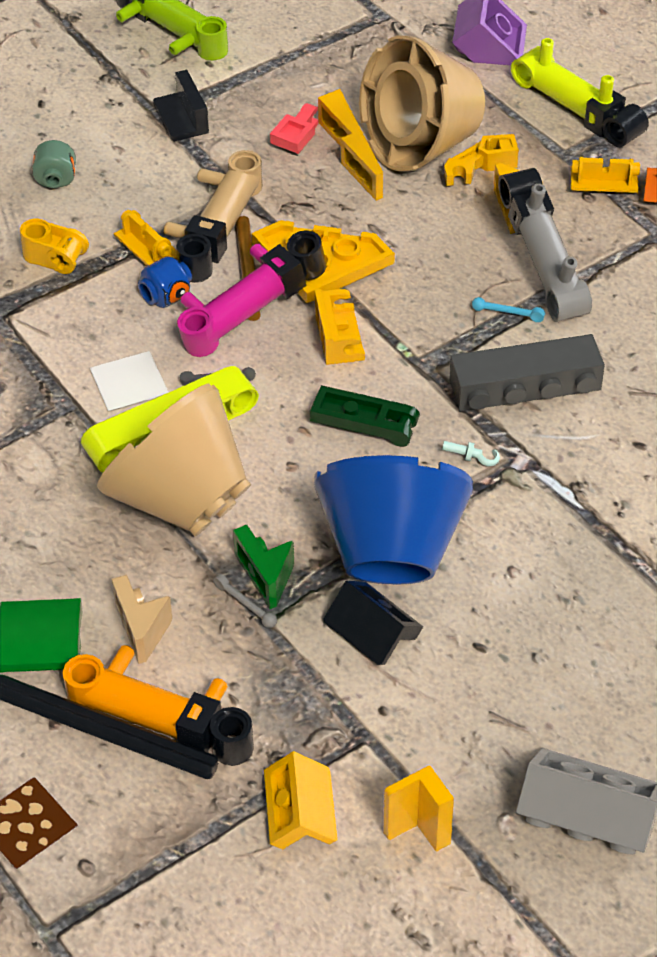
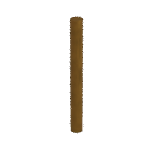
M240 216L236 222L242 279L255 270L254 257L250 254L252 238L250 221L247 216ZM260 310L249 317L248 320L256 321L260 319Z

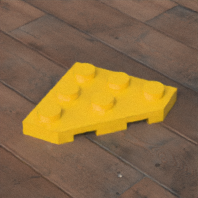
M283 220L252 233V244H260L268 252L279 244L287 250L288 239L299 231H313L320 236L327 267L321 276L312 280H305L307 286L297 292L306 303L315 300V289H322V291L340 289L395 263V253L376 233L362 232L361 236L342 234V229L319 225H314L313 230L294 227V222Z

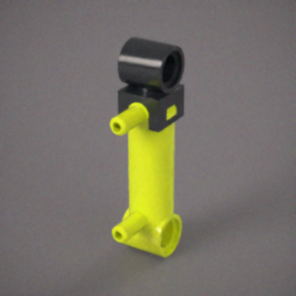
M550 38L541 40V46H536L512 62L511 73L518 85L525 89L533 86L584 118V127L599 137L605 135L606 139L613 146H625L647 131L649 127V120L644 110L634 103L625 106L626 97L613 90L614 78L612 76H602L600 89L556 63L553 58L554 41Z

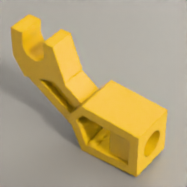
M515 135L483 136L477 144L453 158H449L444 165L446 186H453L454 177L456 176L463 177L465 184H471L474 171L478 168L486 172L495 171V164L498 163L517 168L519 149Z

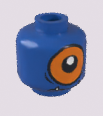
M166 256L146 266L141 271L138 288L142 297L149 305L155 304L158 307L167 308L181 300L184 293L190 292L189 281L192 280V274L184 262L179 263L173 257Z

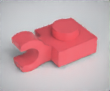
M306 103L302 106L296 117L286 114L270 133V143L299 154L315 135V128L319 120L313 118V116L318 111V107Z

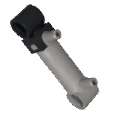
M529 168L500 175L498 186L501 200L504 206L510 209L508 217L515 234H521L545 289L546 305L551 318L558 322L590 314L592 298L586 282L582 279L579 280L575 271L578 264L577 260L574 257H569L552 218L554 212L553 204L545 186L542 184L539 172L536 168Z

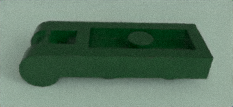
M321 385L310 410V421L389 439L392 444L399 447L409 445L413 435L411 428L417 425L420 417V412L411 405Z

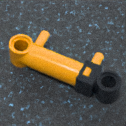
M122 645L107 669L104 668L100 659L88 654L77 655L71 658L64 666L63 678L67 699L171 736L179 742L208 752L212 745L213 755H216L218 761L224 765H240L252 756L254 742L251 717L240 708L228 707L221 709L220 700L228 687L223 679H213L205 695L194 692L190 699L123 675L135 655L134 650L128 645ZM236 735V737L229 738L227 736Z

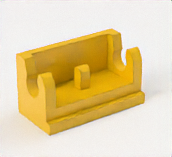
M315 289V317L326 365L365 360V351L360 338L354 304L334 303L336 300H345L351 297L350 292L346 289L327 291Z

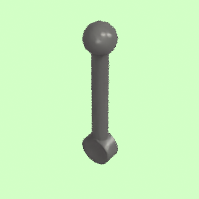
M247 367L242 370V373L249 381L255 378L256 373L253 368ZM185 371L180 374V382L185 386L212 373L194 375L190 371Z

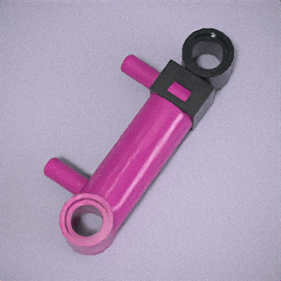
M299 231L288 239L287 250L280 244L269 252L260 244L253 245L250 249V254L262 265L206 305L191 292L184 293L181 297V303L187 310L180 314L177 324L187 353L195 357H203L213 353L219 345V339L280 295L289 299L307 286L305 280H312L321 276L327 266L320 236L313 231Z

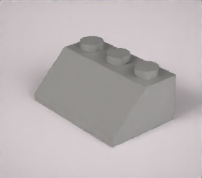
M541 748L529 762L516 813L526 816V822L537 827L550 828L552 824L568 829V835L579 840L593 841L595 837L611 842L610 847L621 853L635 854L636 850L644 853L657 817V782Z

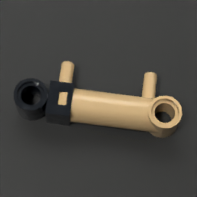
M242 150L233 153L229 157L226 174L201 168L197 174L198 181L218 186L200 216L194 215L187 226L173 222L165 224V235L180 238L176 245L177 260L179 263L184 262L190 269L192 280L189 282H203L212 275V262H220L227 250L228 235L250 198L262 190V160L256 152Z

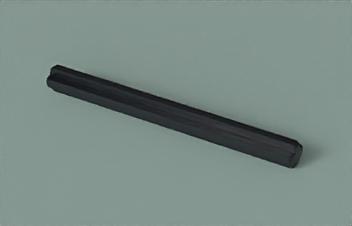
M0 675V700L204 779H211L217 771L219 763L216 755L6 675Z

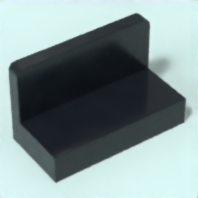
M188 70L175 72L177 93L153 99L154 107L173 142L209 133L207 106Z
M345 581L324 617V622L377 665H385L400 640H416L424 627L375 588L363 581Z

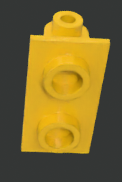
M579 157V160H572L571 190L638 193L640 162H634L631 158L610 159L609 167H603V158Z
M126 210L122 213V229L115 232L114 236L145 265L148 266L166 256L177 260V250L171 245L170 240L160 236L141 218L137 211Z

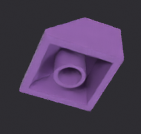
M464 0L458 5L452 43L459 53L465 54L473 63L511 66L515 59L523 55L527 24L502 0Z

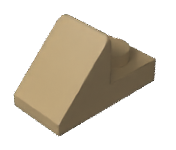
M127 575L113 578L111 580L117 610L135 652L138 664L144 663L148 660L172 622L171 599L169 596L144 602L140 588L132 589Z

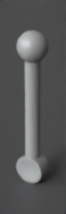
M219 574L213 579L215 586L219 590H226L260 617L265 627L272 628L277 624L275 614L271 612L266 613L233 587L223 574Z

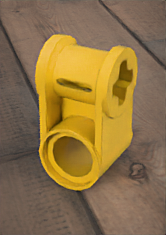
M39 218L29 219L20 227L22 253L25 261L30 264L53 269L61 274L73 272L76 268L77 258L83 255L89 248L88 239L76 229L62 227Z

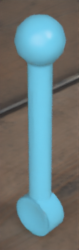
M477 297L472 301V307L476 311L489 309L530 317L534 322H542L545 316V311L539 307L528 310L485 302L481 297Z

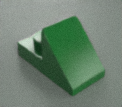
M247 524L234 529L235 556L268 608L277 607L294 567V542L289 541L268 550L264 540L260 536L255 537Z

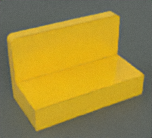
M292 751L264 769L270 845L283 850L306 835L327 844L337 841L329 767Z
M430 765L385 788L383 833L388 840H391L418 826L437 852L451 844L454 797Z

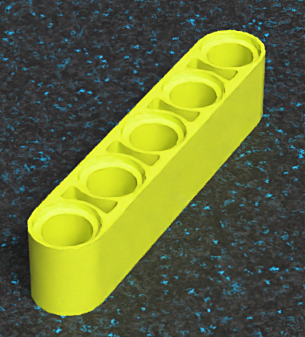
M229 366L93 425L83 434L81 445L99 471L103 473L129 443L135 447L152 433L147 426L154 419L196 388L208 383L211 386L214 384L219 390L228 420L251 410L256 405L259 394L238 367Z

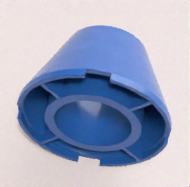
M377 455L348 458L327 464L326 473L322 475L320 471L315 473L314 488L346 573L355 579L365 582L399 585L420 583L434 577L473 493V480L465 471L447 463L439 462L438 469L419 466L418 457Z

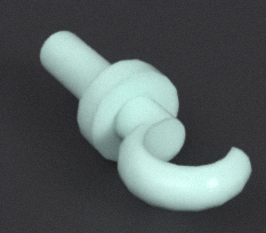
M448 441L443 442L442 450L465 455L464 460L471 461V458L475 457L482 465L491 467L500 460V454L495 449L492 450L495 459L489 460L483 456V450L474 448L475 443L468 442V445L464 446Z

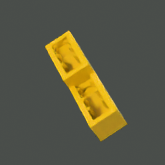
M341 89L318 97L319 124L341 146V164L376 201L383 198V171Z

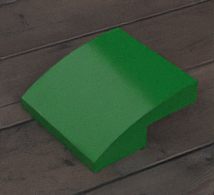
M81 598L1 602L0 672L63 670L65 664L71 658L80 655V628L83 613Z

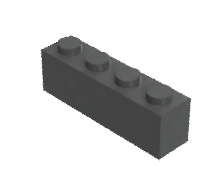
M593 334L451 355L449 381L459 412L599 391L602 389L605 364Z

